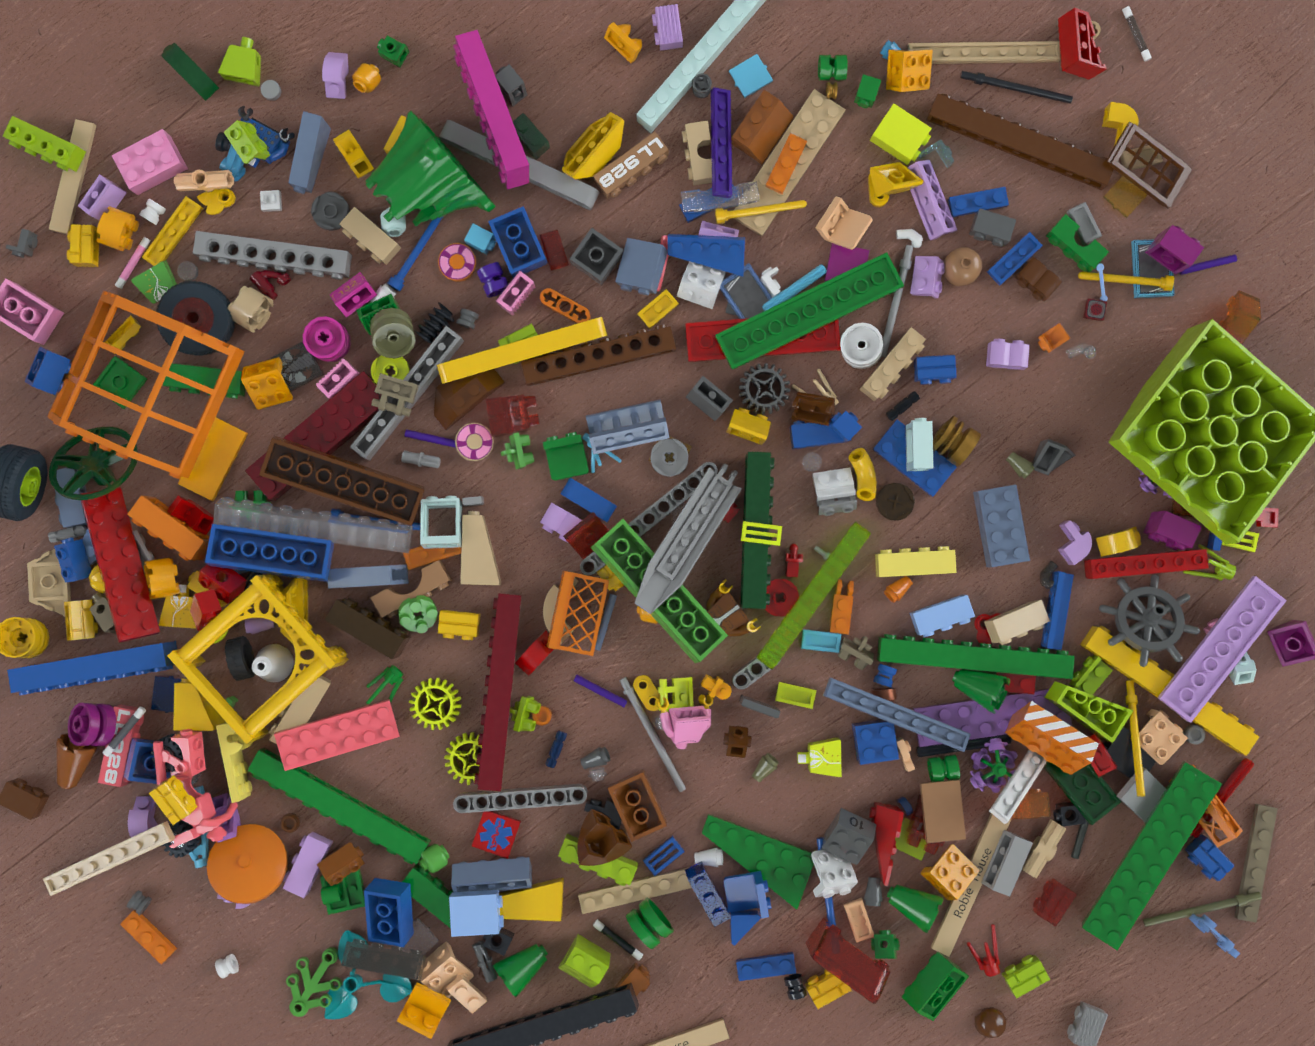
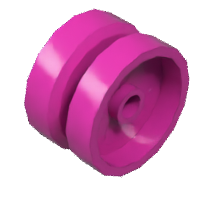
M325 316L317 317L308 323L303 333V344L307 351L319 360L336 362L344 358L349 352L351 338L343 325L335 319Z

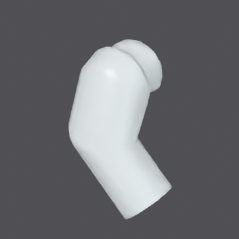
M896 230V239H909L912 241L914 248L922 246L923 237L915 230Z

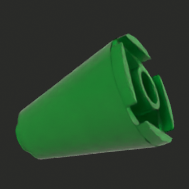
M966 669L956 671L952 679L957 689L993 714L996 713L995 709L999 710L1008 692L1005 690V685L1009 686L1010 679L1005 676Z
M897 884L895 888L890 887L886 896L889 898L888 902L925 933H928V930H930L939 912L938 906L942 905L943 897Z
M534 944L496 962L493 967L512 995L516 997L547 961L545 956L548 953L542 944L539 947L537 944Z

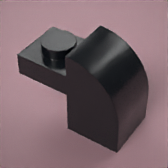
M607 797L606 804H602L601 800L593 798L591 801H586L584 811L596 810L611 819L610 824L615 829H620L621 818L611 798Z

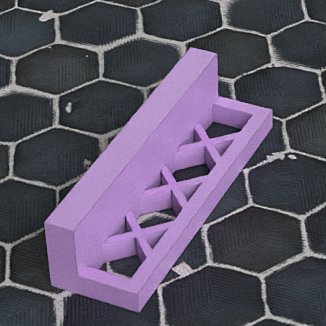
M930 160L918 161L907 167L923 180L922 185L912 188L910 191L929 239L935 240L944 234L957 231Z

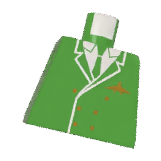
M166 260L131 279L132 283L152 304L159 302L164 293L177 284Z

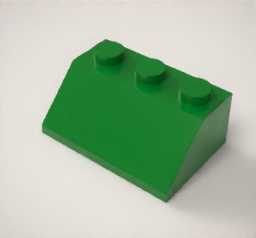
M937 952L930 957L926 967L918 972L914 982L906 987L902 998L918 1014L934 1021L968 979L969 975L946 956Z

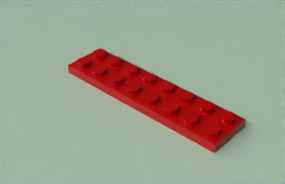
M747 319L685 323L688 362L726 360L715 335ZM835 320L761 357L840 351L839 321Z
M121 487L98 498L81 500L119 643L159 634L160 629L152 600L149 597L148 585L132 533L130 519L127 515L128 512ZM98 491L88 492V493H82V494H90V493H95V492H98Z

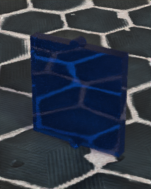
M155 676L151 710L165 711V713L174 712V683L181 682V679L174 678V676Z

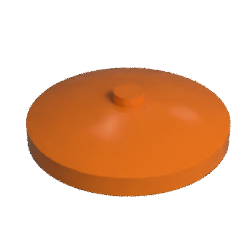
M256 824L237 826L236 837L219 843L216 841L213 845L207 861L209 882L221 897L237 904L259 902L270 896L282 883L288 865L287 851L282 840L269 828Z

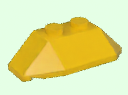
M610 112L606 117L590 124L566 153L564 166L562 167L563 173L576 180L593 177L600 172L621 147L624 120Z
M294 578L281 593L286 598L285 602L289 606L293 605L298 610V616L308 622V579ZM288 624L287 628L291 630L292 627ZM278 625L280 632L293 644L289 634ZM302 638L298 640V643L301 646L308 645L307 643L301 641L303 640Z

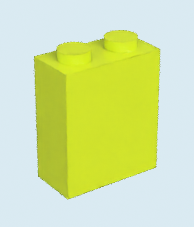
M893 103L873 133L870 141L908 165L911 160L915 162L921 153L918 150L921 144L925 146L931 138L929 132L932 128Z

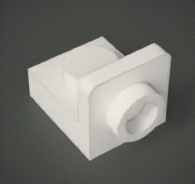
M778 267L766 269L762 272L763 276L760 279L772 298L781 292L779 290L781 287L777 280H772V277L779 271Z

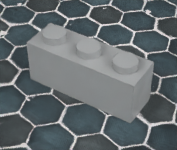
M1004 830L981 883L993 891L1010 897L1033 843L1022 836Z

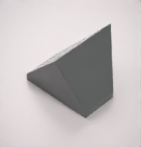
M1046 439L1040 441L1032 465L1035 467V471L1049 476L1051 471L1076 455L1067 446Z

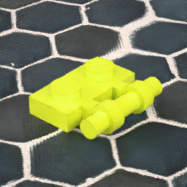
M692 677L672 678V686H667V679H659L660 687H658V693H660V706L664 704L663 697L668 700V693H672L673 703L669 704L667 712H669L670 708L694 707Z

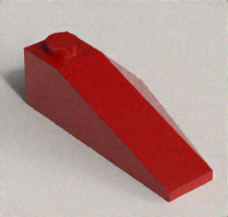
M874 802V807L870 808L869 818H871L872 823L876 824L874 841L881 882L884 886H888L893 867V860L890 858L891 855L896 854L895 837H900L904 812L896 805Z

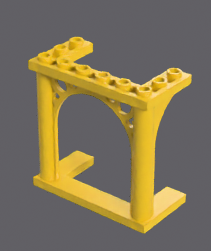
M256 575L250 580L252 584L181 649L173 650L167 655L246 744L267 735L269 731L265 726L327 670L344 665L349 660L346 657L347 652L342 647L332 646L327 648L324 645L325 640L319 634L315 635L309 622L305 619L302 620L298 616V610L293 605L289 606L285 602L286 598L281 593L284 589L282 586L283 581L276 575ZM264 599L269 603V610L266 614L260 611V603ZM254 604L255 612L252 614L248 610L253 608L252 605ZM274 608H275V612H276V613H279V616H278V617H275V616L272 614V612L274 611ZM248 618H264L277 623L289 634L295 648V665L288 681L244 721L196 667L201 666L205 662L201 654L233 625ZM288 624L292 627L291 630L287 628ZM302 638L303 640L301 641L307 643L308 645L301 646L298 643V640ZM310 649L314 652V657L309 660L301 657V651ZM301 663L309 664L308 667L304 666L303 670L300 669Z

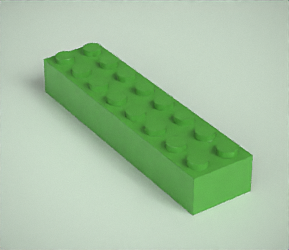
M622 519L598 540L591 549L636 598L648 563L652 559L654 552L628 523ZM683 585L651 613L653 618L694 663L701 662L728 636Z

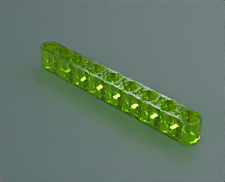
M856 521L853 523L756 657L771 670L778 664L867 541L871 532Z

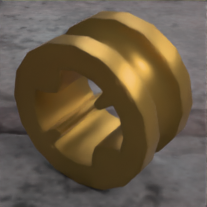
M827 82V99L832 97L836 100L837 82L833 84Z

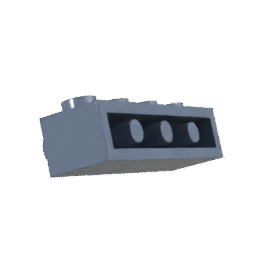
M500 858L494 861L480 860L472 863L460 862L452 864V889L454 892L532 888V865L530 858Z

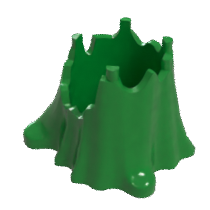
M411 110L407 114L404 127L396 143L371 176L365 180V185L369 189L378 184L373 192L376 198L388 196L385 200L391 207L383 216L388 222L394 217L398 220L415 209H421L417 217L412 220L413 224L417 227L421 222L441 218L459 209L479 207L482 210L491 212L496 207L447 146Z

